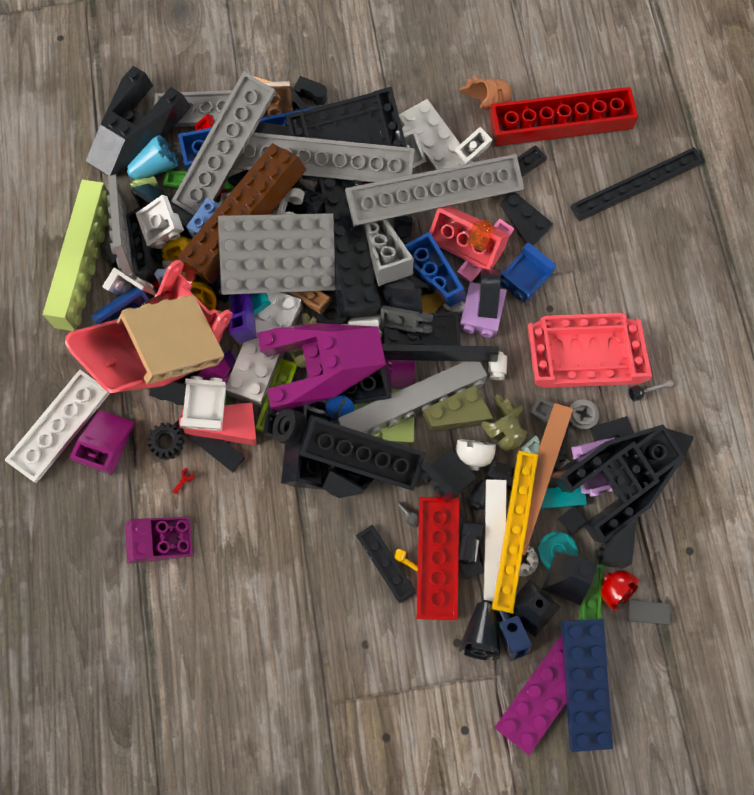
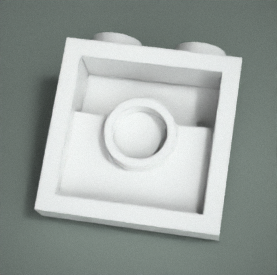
M161 195L136 213L146 244L149 247L162 249L167 245V241L178 239L180 237L179 233L184 231L179 215L173 213L167 196Z

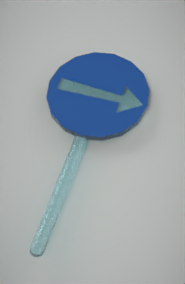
M343 395L320 401L326 404L328 415L335 420L353 412L355 409L352 400Z

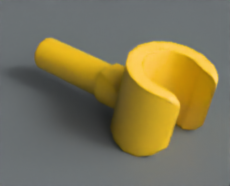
M397 549L394 559L418 571L417 565L405 559L407 552Z

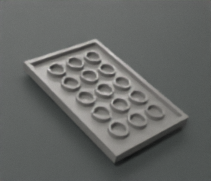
M333 214L218 216L222 295L336 290Z

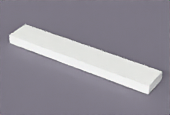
M486 480L484 600L492 602L506 526V480Z

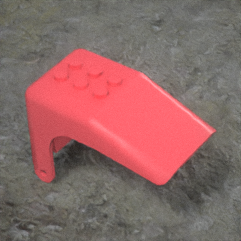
M176 260L168 266L160 288L150 302L151 305L166 299L170 301L185 295L188 297L193 295L190 292L192 285L181 275L184 266L181 260ZM197 299L218 343H220L233 313L230 310H225L221 314L216 309L209 311ZM118 319L71 331L65 339L69 352L101 387L110 393L162 387L194 373H187L147 385L144 380L147 371L124 323L118 324Z

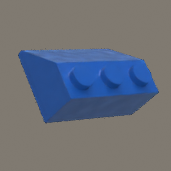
M134 286L92 314L91 317L96 324L113 321L119 318L123 310L139 308L151 301L143 290Z

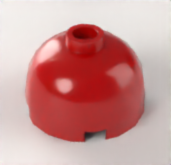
M618 570L613 574L608 572L601 580L604 583L601 587V597L615 612L620 609L617 606L620 602L625 604L638 589L636 584H640L641 581L635 575L625 570Z

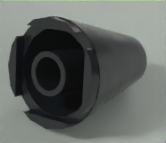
M482 600V602L477 603L459 644V652L464 650V655L479 660H487V657H493L492 661L498 660L500 657L497 610H492V601Z

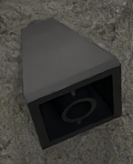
M529 579L516 595L514 610L511 615L512 618L519 616L524 629L536 638L561 606Z

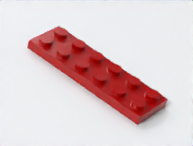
M419 497L416 619L458 620L459 498H452L446 503L439 497Z

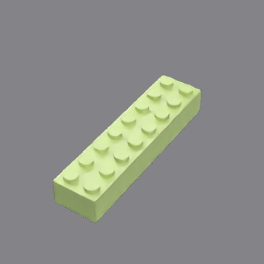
M82 180L43 311V316L56 329L74 331L77 330L82 321V309L86 306V295L91 289V277L96 271V259L100 256V245L105 239V227L109 224L108 207L110 206L107 200V195L109 194L102 182Z

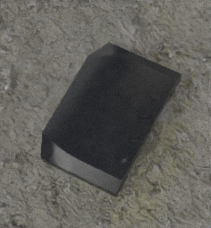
M392 86L314 109L285 115L290 135L296 137L295 132L297 135H302L305 131L306 138H310L308 129H314V136L311 138L407 148ZM302 175V179L317 182L319 178Z

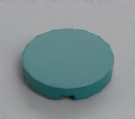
M551 532L545 535L537 548L538 558L541 564L548 570L556 551L578 556V547L575 540L562 532Z

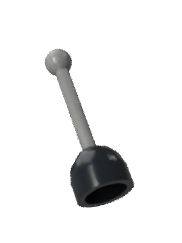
M668 380L666 383L646 389L635 385L629 387V397L635 402L641 400L646 392L663 387H673L674 382Z

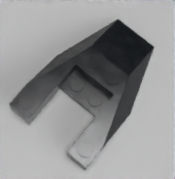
M132 66L121 79L97 131L86 162L107 176L117 175L127 168L154 137L160 135L165 138L191 108L185 96L170 87L146 116L141 115L133 109L151 90L153 84L144 71Z
M664 424L606 441L567 463L551 476L562 492L572 493L601 471L618 499L583 525L594 541L605 543L651 508L685 457Z

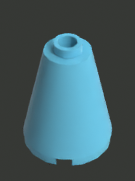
M160 135L154 137L127 166V173L131 179L148 178L172 170L179 165L174 151L170 152L168 149L170 145Z

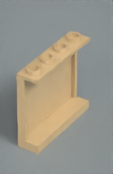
M184 295L170 301L166 299L152 305L148 303L135 309L127 308L121 312L117 320L118 324L124 323L147 371L144 376L147 385L216 366L224 357L195 295L188 297Z

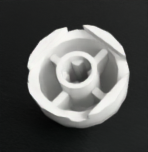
M460 439L457 440L456 454L465 465H468L470 470H479V467L487 466L494 459L496 444L486 442V445H484L485 443L480 441Z

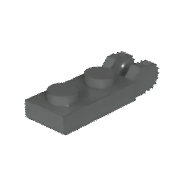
M389 306L381 308V326L411 332L430 333L433 331L431 325L419 324V321L432 322V314Z

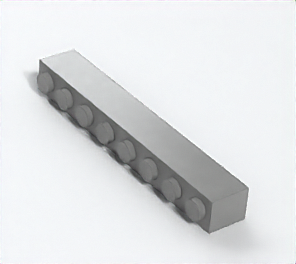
M462 362L393 393L390 399L375 401L339 417L338 424L370 435H376L381 432V429L387 426L388 428L394 427L402 419L409 420L415 417L416 413L474 385L477 388L482 387L485 384L484 382H486L487 374L480 362Z

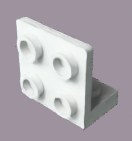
M113 268L102 286L106 290L119 295L130 290L131 284L150 294H157V291L153 289L154 285L143 281L134 272L130 275H125L122 269L119 270L117 268Z

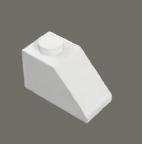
M479 127L454 152L467 164L489 148L492 139Z

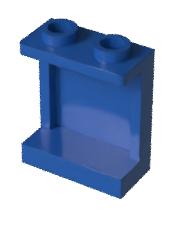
M527 243L523 247L521 254L504 271H501L500 285L506 289L508 288L517 299L523 300L526 303L554 273L557 265L530 243Z

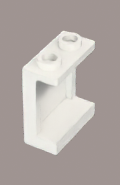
M191 376V379H185L184 410L180 426L186 429L222 431L226 383L222 382L220 378H210L209 381L202 380L203 378L199 376Z

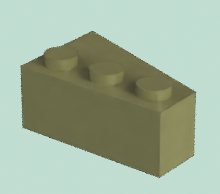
M476 385L423 410V418L431 433L462 427L469 428L481 425L482 421L489 423L493 421V417Z

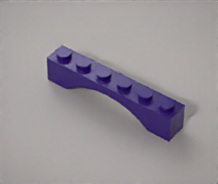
M230 294V311L233 315L228 325L229 334L239 344L256 339L257 332L251 294Z

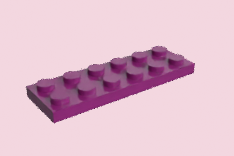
M562 634L494 726L496 730L527 755H530L566 704Z

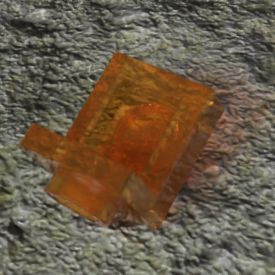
M487 220L474 223L466 244L480 251H485L491 234L497 228L492 226V223Z

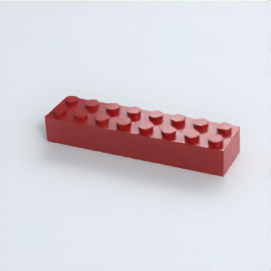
M631 87L491 104L489 119L496 147L629 130L634 128L638 114Z

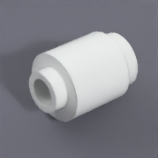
M499 352L497 362H488V375L491 380H504L505 375H507V356L503 352Z

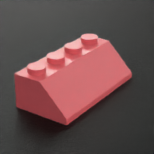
M452 206L437 209L430 229L432 237L440 248L480 268L486 269L493 268L503 253L510 234Z

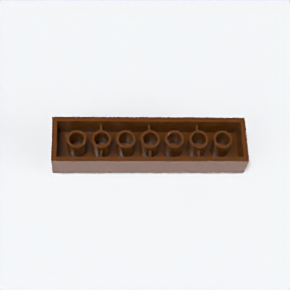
M272 143L178 255L183 264L213 284L220 276L218 216L270 215L307 170L299 157Z

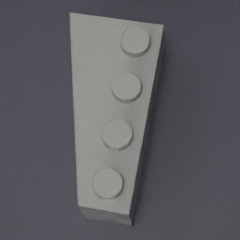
M387 219L364 224L378 286L412 275L414 258Z

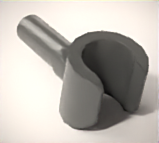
M399 502L398 507L409 516L406 523L415 528L419 522L418 516L413 512L411 513Z

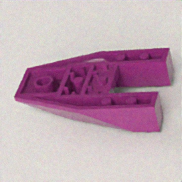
M316 323L274 328L257 333L260 352L267 357L303 348L308 379L267 389L270 406L277 412L283 409H292L332 399L386 365L379 328L375 326Z

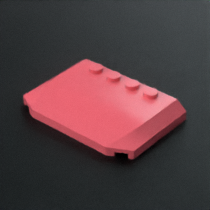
M622 313L544 316L540 318V321L528 324L527 329L535 385L542 388L633 385L649 381L652 373L641 320L636 319L635 321L626 318L627 315Z

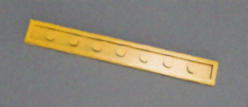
M520 450L517 454L492 610L511 614L514 610L538 454Z

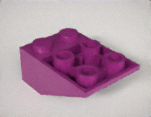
M99 410L77 440L70 459L76 464L112 476L135 422Z
M190 517L130 519L125 524L127 564L193 556Z

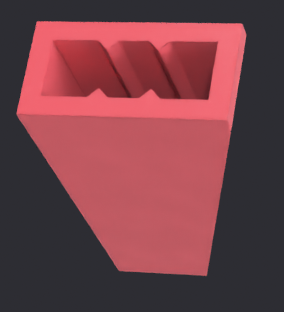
M252 402L225 405L222 431L183 428L187 435L257 445ZM183 410L182 416L179 417V425L181 422V418H183Z

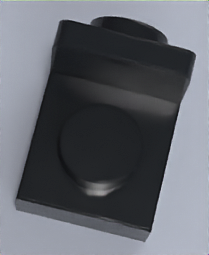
M408 216L396 217L394 219V231L404 245L411 242L413 218Z

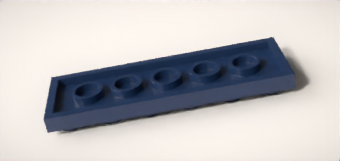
M604 619L561 621L569 749L572 752L613 749Z

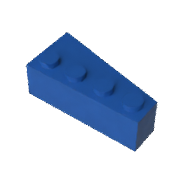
M430 232L405 244V247L414 258L413 273L423 282L429 284L430 289L447 306L452 307L466 299L462 284Z

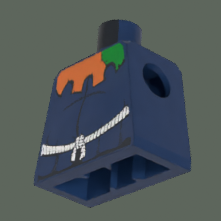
M499 611L498 616L501 621L498 625L499 634L509 660L513 661L528 655L532 644L519 616L512 618L511 613Z

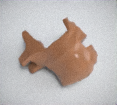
M474 75V80L467 79L466 86L459 89L462 94H468L473 98L480 99V108L482 110H489L491 104L510 102L512 97L511 86L504 79L488 78L484 80Z

